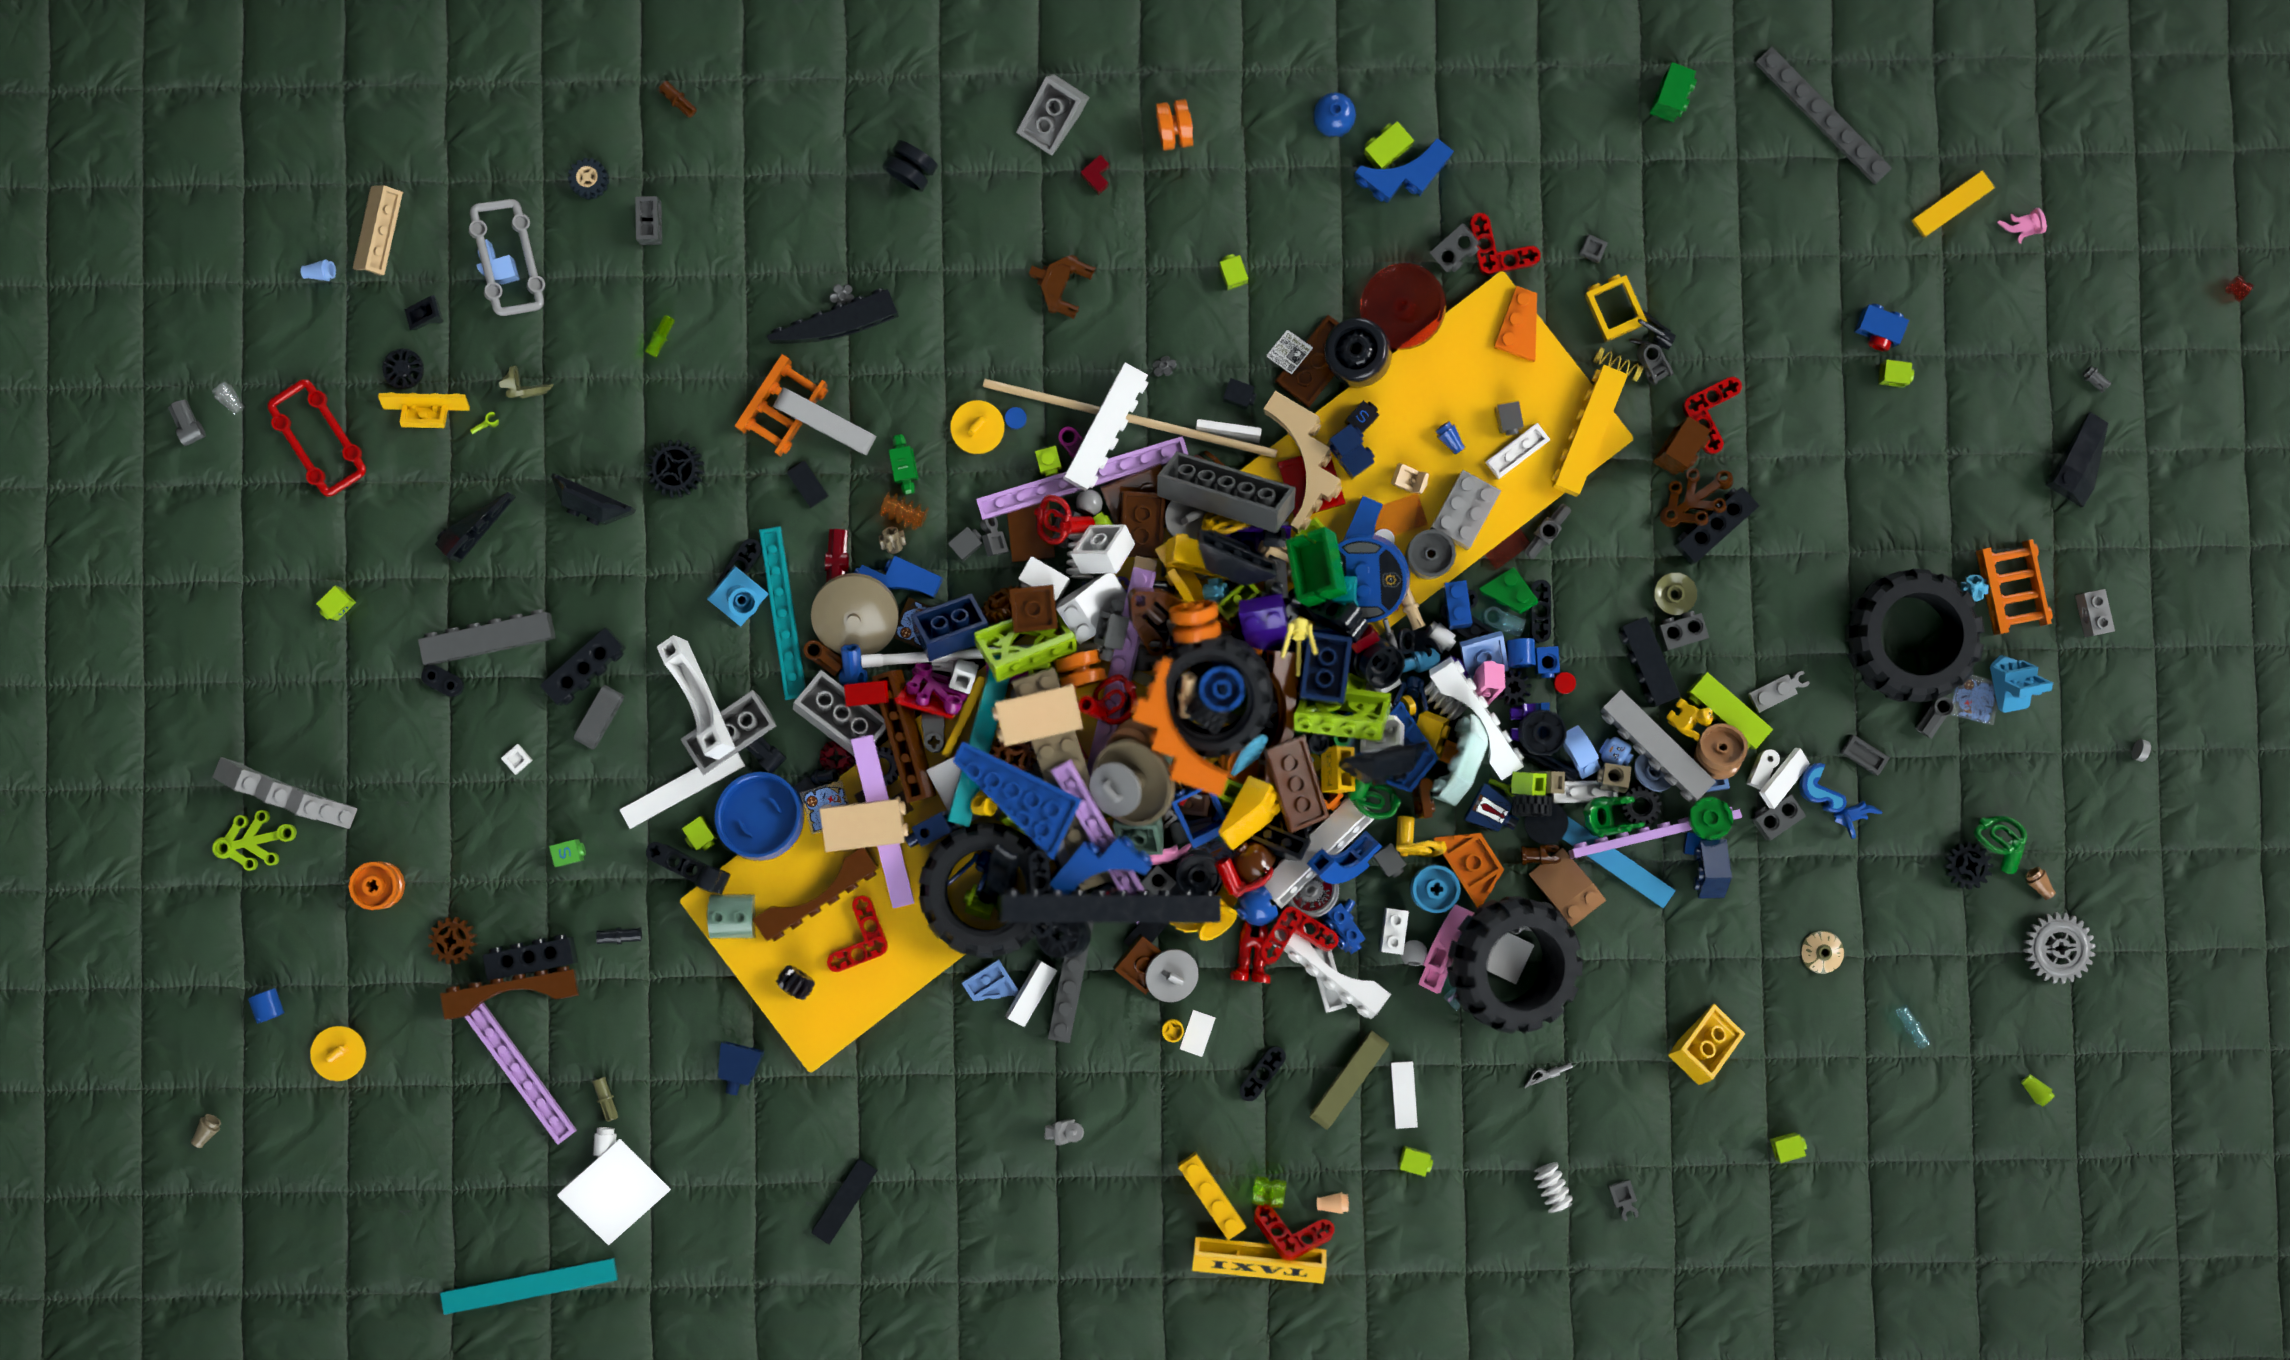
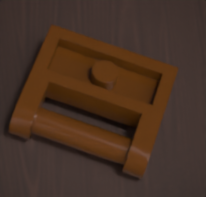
M1428 778L1422 779L1412 791L1415 818L1433 817L1432 813L1435 812L1434 800L1430 799L1429 792L1433 787V783Z

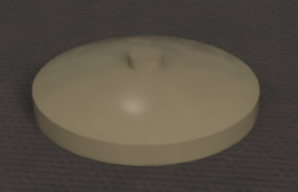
M858 573L843 574L825 583L816 594L811 609V622L817 637L827 648L840 655L841 647L850 644L859 645L861 655L879 652L892 640L899 620L898 605L891 591L879 580Z
M1122 739L1105 747L1094 762L1092 774L1099 766L1108 762H1116L1128 767L1136 775L1140 783L1141 799L1138 806L1131 813L1125 816L1112 817L1127 825L1144 826L1155 822L1169 810L1174 799L1175 781L1170 779L1172 774L1168 771L1170 765L1160 752L1151 750L1152 746L1137 739Z

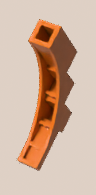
M1164 656L1161 662H1156L1153 671L1154 674H1157L1154 683L1150 682L1146 693L1150 697L1142 695L1139 701H1134L1131 713H1134L1133 720L1158 728V731L1153 730L1150 742L1153 743L1151 750L1177 758L1176 760L1172 759L1168 770L1172 773L1171 780L1222 796L1230 771L1217 767L1199 756L1181 737L1170 715L1166 696V678L1173 659Z

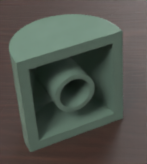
M1162 817L1144 826H1131L1114 819L1113 827L1116 838L1118 835L1126 836L1134 843V847L1138 851L1142 850L1148 855H1163L1164 830Z
M755 894L710 895L707 914L710 938H755V923L752 920L755 918Z

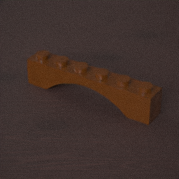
M1266 651V666L1270 672L1269 676L1272 680L1278 703L1276 730L1267 748L1292 739L1296 732L1294 730V714L1298 707L1296 693L1299 689V680L1296 675V652L1287 651L1285 657L1281 658L1282 651ZM1263 753L1258 759L1257 779L1266 783H1273Z
M866 847L860 848L844 859L835 881L820 896L799 906L770 907L752 920L766 941L772 939L775 942L785 935L783 931L789 927L793 930L803 924L802 919L807 915L812 918L822 911L820 907L828 903L830 906L840 899L838 895L845 890L848 894L859 887L857 882L865 879V881H868L876 876L875 871L879 867Z
M569 966L556 968V972L548 974L547 970L534 972V976L526 978L525 974L512 976V981L504 982L503 978L490 980V985L482 986L481 982L468 984V989L459 990V986L446 988V993L440 994L444 1020L470 1016L487 999L510 990H534L547 994L554 999L579 996L575 969L570 970Z

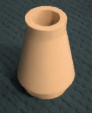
M1340 1192L1317 1197V1210L1339 1214L1349 1212L1348 1194Z

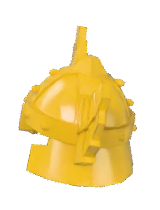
M1222 883L1221 889L1216 894L1221 896V922H1170L1169 924L1175 926L1176 930L1184 931V933L1198 932L1201 940H1212L1226 932L1235 922L1237 912L1233 908L1238 901V897L1235 898L1234 895H1229Z

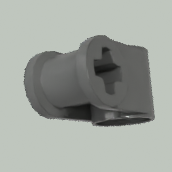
M1644 343L1638 347L1637 357L1653 386L1657 385L1658 381L1664 377L1673 375V370L1658 345ZM1649 348H1651L1653 351V355L1651 358L1648 359L1646 356V352Z
M922 712L924 745L931 753H939L945 746V717ZM933 737L940 741V744H936V748L929 744Z

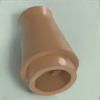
M2035 867L2026 873V883L2045 900L2052 898L2056 894L2045 870Z

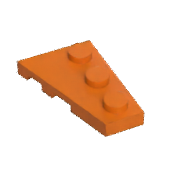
M1516 286L1494 348L1535 362L1536 292Z

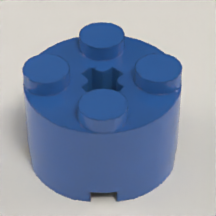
M1215 667L1202 675L1197 691L1200 700L1207 707L1214 711L1224 712L1235 708L1241 702L1244 695V684L1241 676L1235 670L1228 667ZM1217 684H1218V685H1223V684H1225V687H1224V690L1226 691L1225 694H1223V693L1217 694V693H1216L1217 690H1218V689L1216 688V685H1217Z

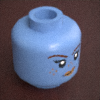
M1618 737L1607 738L1599 751L1602 754L1601 760L1605 763L1628 766L1633 758V755L1630 753L1632 750L1631 745Z

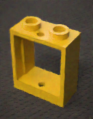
M1620 274L1608 279L1609 283L1602 286L1600 283L1589 287V292L1585 294L1587 303L1605 343L1642 327L1643 325L1638 323V319L1647 322L1627 275L1620 277ZM1622 284L1637 317L1608 329L1594 296Z

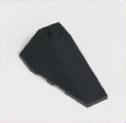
M2089 412L2045 485L2080 507H2084L2095 488L2109 423Z
M509 492L503 494L452 525L447 530L444 529L438 535V541L435 545L447 558L460 563L516 497Z

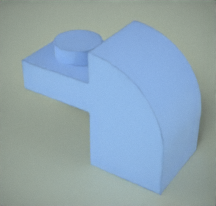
M486 239L485 243L495 282L507 284L520 280L515 260L510 255L496 259L492 243ZM482 263L476 264L479 272L485 276Z
M1577 725L1566 731L1563 747L1573 760L1580 778L1584 779L1601 769L1597 760L1599 757L1583 730Z

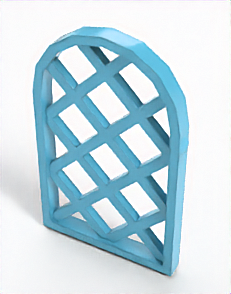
M1265 735L1257 737L1242 750L1232 769L1231 775L1233 777L1259 759L1268 740Z

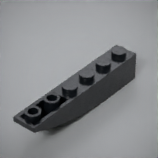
M880 288L873 291L871 296L865 298L859 296L852 299V303L845 306L838 304L831 308L832 311L827 313H815L809 320L803 321V319L794 321L791 323V327L785 329L783 327L776 328L767 337L771 344L819 342L864 331L895 319L899 315L889 290Z

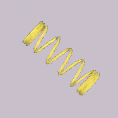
M1603 347L1599 348L1594 358V363H1597L1599 360L1600 365L1607 357V355L1611 353L1608 364L1609 367H1611L1613 363L1616 361V359L1620 357L1617 370L1620 371L1621 368L1628 361L1629 363L1626 374L1629 375L1630 372L1637 365V371L1635 372L1632 380L1636 382L1639 379L1643 370V366L1635 364L1628 373L1630 360H1626L1619 369L1621 356H1617L1610 365L1612 352H1608L1601 361L1605 349Z

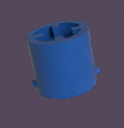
M1520 638L1506 641L1509 668H1528L1537 665L1535 639Z
M276 989L248 998L257 1024L285 1013Z

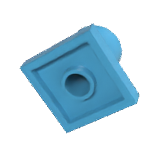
M734 565L707 597V600L741 627L757 611L758 606L769 593ZM743 596V599L737 602L738 597Z

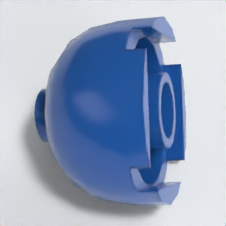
M1328 93L1321 97L1315 105L1313 113L1314 124L1318 131L1325 136H1343L1354 125L1356 117L1355 106L1351 99L1342 93Z
M1264 885L1258 889L1245 892L1238 897L1239 908L1237 913L1242 920H1246L1254 926H1263L1278 918L1276 905L1272 907L1269 901L1272 899V896Z

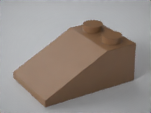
M1561 848L1552 855L1561 858L1559 863L1540 864L1528 875L1554 909L1567 919L1568 926L1573 927L1604 903L1606 899L1574 860L1570 859L1568 853Z

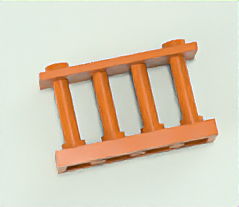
M783 354L735 424V427L744 434L747 430H752L776 445L777 448L774 452L780 457L783 453H788L792 447V439L803 424V422L797 419L795 421L789 419L768 405L767 399L771 394L779 395L782 389L779 384L781 378L788 376L813 392L809 401L815 404L818 400H822L828 392V389H826L828 385L825 381L821 380L819 385L811 382L791 369V360ZM759 412L766 413L789 428L783 439L756 423L755 418Z
M2033 539L2022 542L2023 548L1996 554L1992 552L1991 548L1976 551L1980 574L1983 579L1987 580L1986 584L1989 585V592L1985 596L1994 635L2008 633L2010 625L2039 620L2040 626L2052 624L2053 614L2047 604L2037 558L2039 550L2037 545L2034 544ZM2025 557L2028 569L2001 575L1996 573V562ZM2030 578L2031 591L2006 596L2001 594L1999 587L2001 583ZM2030 599L2035 600L2036 612L2011 617L2005 614L2004 607L2006 604Z

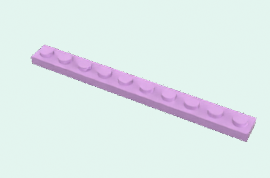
M1183 436L1109 458L1103 470L1098 469L1096 473L1098 480L1094 487L1124 478L1159 463L1161 466H1164L1176 451L1188 455ZM1063 472L976 500L982 520L1039 504L1049 494L1062 497L1082 491V489L1063 480L1066 473Z
M1133 567L1127 596L1129 591L1136 587L1153 588L1156 572ZM1139 595L1135 597L1139 603L1143 600ZM1127 597L1122 614L1125 617H1129ZM1145 613L1142 615L1144 619H1146ZM1130 619L1123 650L1114 648L1108 678L1121 674L1129 681L1132 679L1140 638ZM1114 681L1105 687L1104 696L1113 689H1119L1125 693L1127 701L1128 693L1121 681ZM1114 694L1110 697L1111 700L1105 702L1109 710L1113 706L1116 707L1120 704L1121 696L1119 694ZM1125 706L1110 715L1109 718L1118 719L1123 716ZM1098 719L1087 765L1090 778L1097 756L1106 747L1107 740L1119 724L1109 725Z

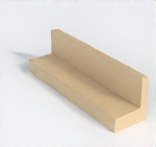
M384 185L371 186L353 269L366 270L378 275L385 274L403 194L402 191Z

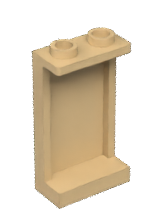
M1073 683L1012 699L995 701L996 707H992L994 720H999L1001 727L997 729L999 741H1004L1005 746L1083 728Z
M897 796L894 799L838 806H831V804L822 805L820 816L825 851L831 852L904 843L906 840L905 836H909L908 823H904L903 815H906L905 802H901V797Z

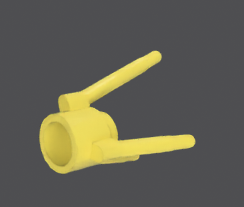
M1297 618L1287 625V634L1281 658L1285 657L1290 638L1293 636V639L1297 641L1296 675L1300 676L1301 641L1305 640L1306 636H1308L1313 654H1317V649L1312 633V624H1308L1306 619Z

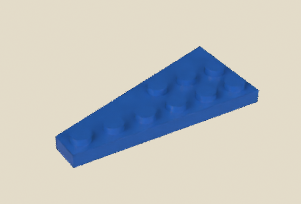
M962 741L953 762L1054 860L1082 799Z

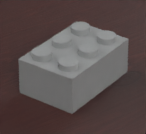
M1462 470L1429 530L1442 531L1451 538L1454 544L1465 550L1470 549L1501 490Z

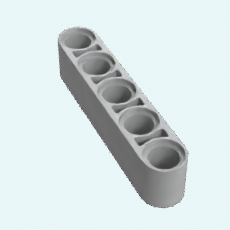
M782 387L773 405L774 408L866 456L876 438L872 433Z

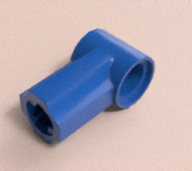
M844 645L841 647L843 668L839 674L840 684L866 683L868 674L866 670L862 669L859 645Z

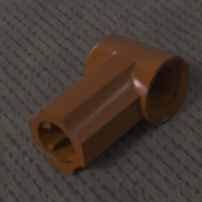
M811 640L805 644L804 654L807 658L816 662L833 676L840 672L843 667L840 656L827 648L819 640ZM811 644L819 646L820 652L817 656L810 654L809 647Z

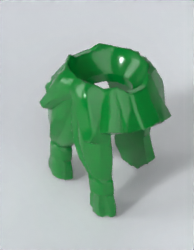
M1601 796L1592 799L1585 805L1583 811L1585 826L1590 834L1603 837L1604 835L1630 832L1634 828L1644 827L1645 822L1614 825L1612 805L1635 802L1634 797ZM1598 810L1600 811L1601 819L1599 820V822L1597 818Z

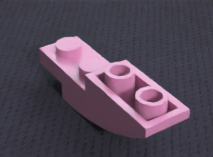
M1457 904L1454 905L1428 952L1423 964L1425 969L1418 985L1437 994L1441 992L1448 975L1447 969L1453 963V958L1448 956L1452 940L1458 942L1462 933L1458 930V927L1468 915L1474 917V912Z

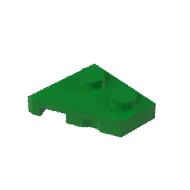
M1515 567L1479 588V592L1482 595L1495 599L1497 603L1510 607L1511 610L1518 614L1538 604V599Z

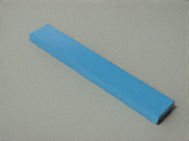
M1568 817L1567 832L1562 840L1574 847V844L1587 842V846L1595 844V839H1599V837L1592 836L1586 828ZM1616 849L1586 855L1661 908L1666 906L1676 891Z

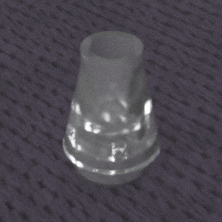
M225 381L213 389L214 398L233 414L238 413L244 408L231 384L229 385Z

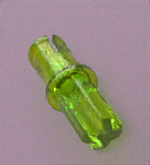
M668 315L663 317L656 332H652L653 336L645 352L656 358L658 357L665 341H668L666 337L675 322L673 318Z

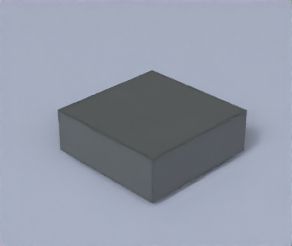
M1588 234L1579 255L1599 263L1608 242Z

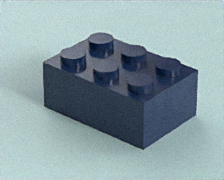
M972 593L911 615L914 633L929 662L975 646L974 633L988 628V622Z
M1312 632L1317 654H1313L1309 637L1306 636L1297 700L1341 706L1345 700L1352 638Z

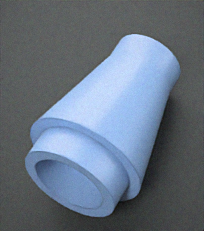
M325 259L302 266L301 275L304 279L330 281L336 276V268L332 261Z

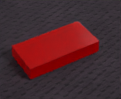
M887 681L844 685L846 707L889 702Z

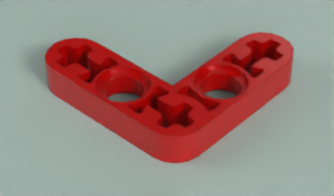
M1477 213L1471 218V232L1478 240L1487 239L1490 242L1489 249L1483 250L1478 246L1480 250L1476 253L1478 268L1482 274L1494 275L1500 271L1509 272L1529 268L1539 262L1541 253L1534 246L1497 252L1489 217L1484 213ZM1478 218H1480L1481 222L1485 221L1482 230L1483 233L1487 231L1488 234L1476 236V234L1480 233L1479 226L1474 224ZM1528 251H1531L1532 255H1536V257H1534L1533 262H1530V259L1526 258L1521 261L1522 264H1519L1520 257L1527 256ZM1492 252V255L1490 254L1488 256L1489 262L1494 263V265L1492 266L1491 270H1488V267L1483 266L1486 263V256L1481 257V255H1486ZM1505 256H1513L1515 264L1507 266L1504 263Z
M1736 377L1726 378L1690 396L1683 403L1682 408L1686 417L1689 416L1697 422L1701 419L1706 420L1709 425L1708 429L1713 432L1710 438L1712 441H1717L1718 444L1715 446L1716 450L1713 447L1709 448V440L1703 448L1707 454L1713 455L1722 450L1724 444L1708 410L1735 397L1741 392L1742 383ZM1728 382H1730V384L1735 383L1736 388H1734V393L1732 390H1729L1724 394L1722 393L1721 390L1729 385ZM1709 391L1717 393L1718 400L1716 402L1708 401L1707 393ZM1702 398L1703 404L1696 407V412L1694 409L1690 410L1688 408L1691 404L1690 401L1696 403Z
M858 896L852 904L865 941L832 953L827 959V966L833 972H840L885 954L888 950L886 936L873 902L868 896ZM860 899L863 902H868L866 911L867 913L872 911L873 916H867L861 920L860 915H864L862 909L857 908V905L860 904ZM869 919L874 920L876 923V929L873 932H868L864 928L865 922ZM875 940H878L879 943L883 942L882 952H878L877 949L870 951L872 956L868 957V951L864 944L867 943L869 948L875 945ZM860 948L863 950L864 956L861 960L853 959V949ZM847 951L848 959L852 964L848 965V961L840 964L841 968H838L836 965L833 966L831 962L834 961V956H837L838 959L845 957L843 952Z
M1287 907L1280 914L1259 951V958L1265 964L1275 963L1293 933L1323 951H1331L1338 945V935L1299 909ZM1292 913L1294 920L1288 926H1285L1284 924L1288 919L1287 915ZM1312 924L1315 928L1314 934H1307L1304 931V925ZM1276 930H1282L1285 933L1286 938L1284 941H1279L1275 938L1274 933ZM1321 930L1322 933L1320 934V937L1318 939H1315V937ZM1330 936L1332 943L1326 945L1324 938ZM1273 944L1276 945L1275 949L1272 952L1274 956H1271L1270 958L1266 957V951H1268Z
M1267 1204L1257 1206L1253 1215L1257 1226L1279 1256L1286 1261L1295 1260L1328 1242L1335 1231L1331 1221L1322 1219L1292 1235L1274 1209ZM1261 1213H1262L1263 1215L1267 1214L1268 1217H1267V1218H1266L1265 1216H1262V1217H1261L1260 1214H1261ZM1321 1228H1322L1323 1230H1326V1229L1328 1230L1327 1233H1326L1325 1231L1319 1233ZM1271 1229H1279L1282 1235L1274 1236L1271 1233ZM1301 1237H1310L1312 1239V1243H1303ZM1286 1247H1287L1288 1249H1291V1248H1292V1249H1293V1252H1291L1290 1250L1286 1251L1285 1248H1286Z

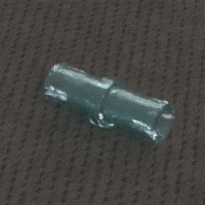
M1908 1005L1899 1007L1895 1013L1904 1024L1905 1032L1909 1033L1917 1044L1918 1049L1931 1043L1930 1039H1928L1921 1028V1022L1916 1020L1911 1013Z

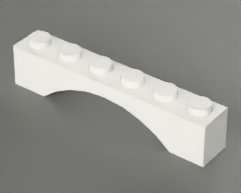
M673 635L658 645L657 649L664 665L677 680L690 703L696 721V737L704 755L719 760L734 750L735 745L688 641Z
M1449 657L1429 670L1430 677L1442 694L1465 703L1481 719L1489 736V762L1500 779L1503 780L1510 776L1512 772H1516L1524 767L1522 762L1524 756L1518 747L1514 749L1510 743L1513 740L1506 730H1501L1499 727L1501 722L1494 712L1490 714L1487 709L1489 705L1482 695H1477L1475 692L1477 687L1472 679H1466L1463 674L1465 670L1459 660L1455 662L1452 657Z
M1290 914L1287 915L1288 919L1284 924L1285 926H1288L1294 920ZM1282 930L1275 931V938L1279 941H1284L1286 938L1285 933ZM1293 933L1284 949L1292 961L1302 964L1307 973L1314 977L1317 976L1323 981L1322 983L1326 988L1336 991L1345 1003L1355 1006L1358 1013L1363 1017L1372 1019L1391 995L1375 981L1352 979L1338 973L1318 956L1310 942Z

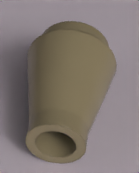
M206 1114L200 1118L191 1143L195 1147L202 1148L220 1130L221 1121L211 1114Z

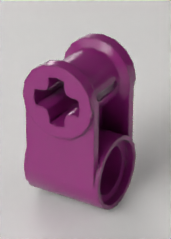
M1064 427L1059 432V443L1073 460L1083 438L1074 428ZM1064 433H1072L1074 440L1071 443L1064 442L1062 439Z

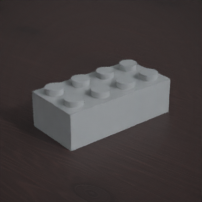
M820 670L793 704L795 712L854 757L851 739L873 734L876 745L887 731L884 718L868 705L846 707L844 687L822 670Z

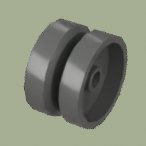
M1435 529L1424 530L1417 534L1407 545L1405 557L1409 562V570L1417 577L1426 580L1437 579L1448 572L1454 564L1456 557L1455 545L1451 538L1444 532ZM1432 551L1434 553L1433 558L1428 557L1427 552Z

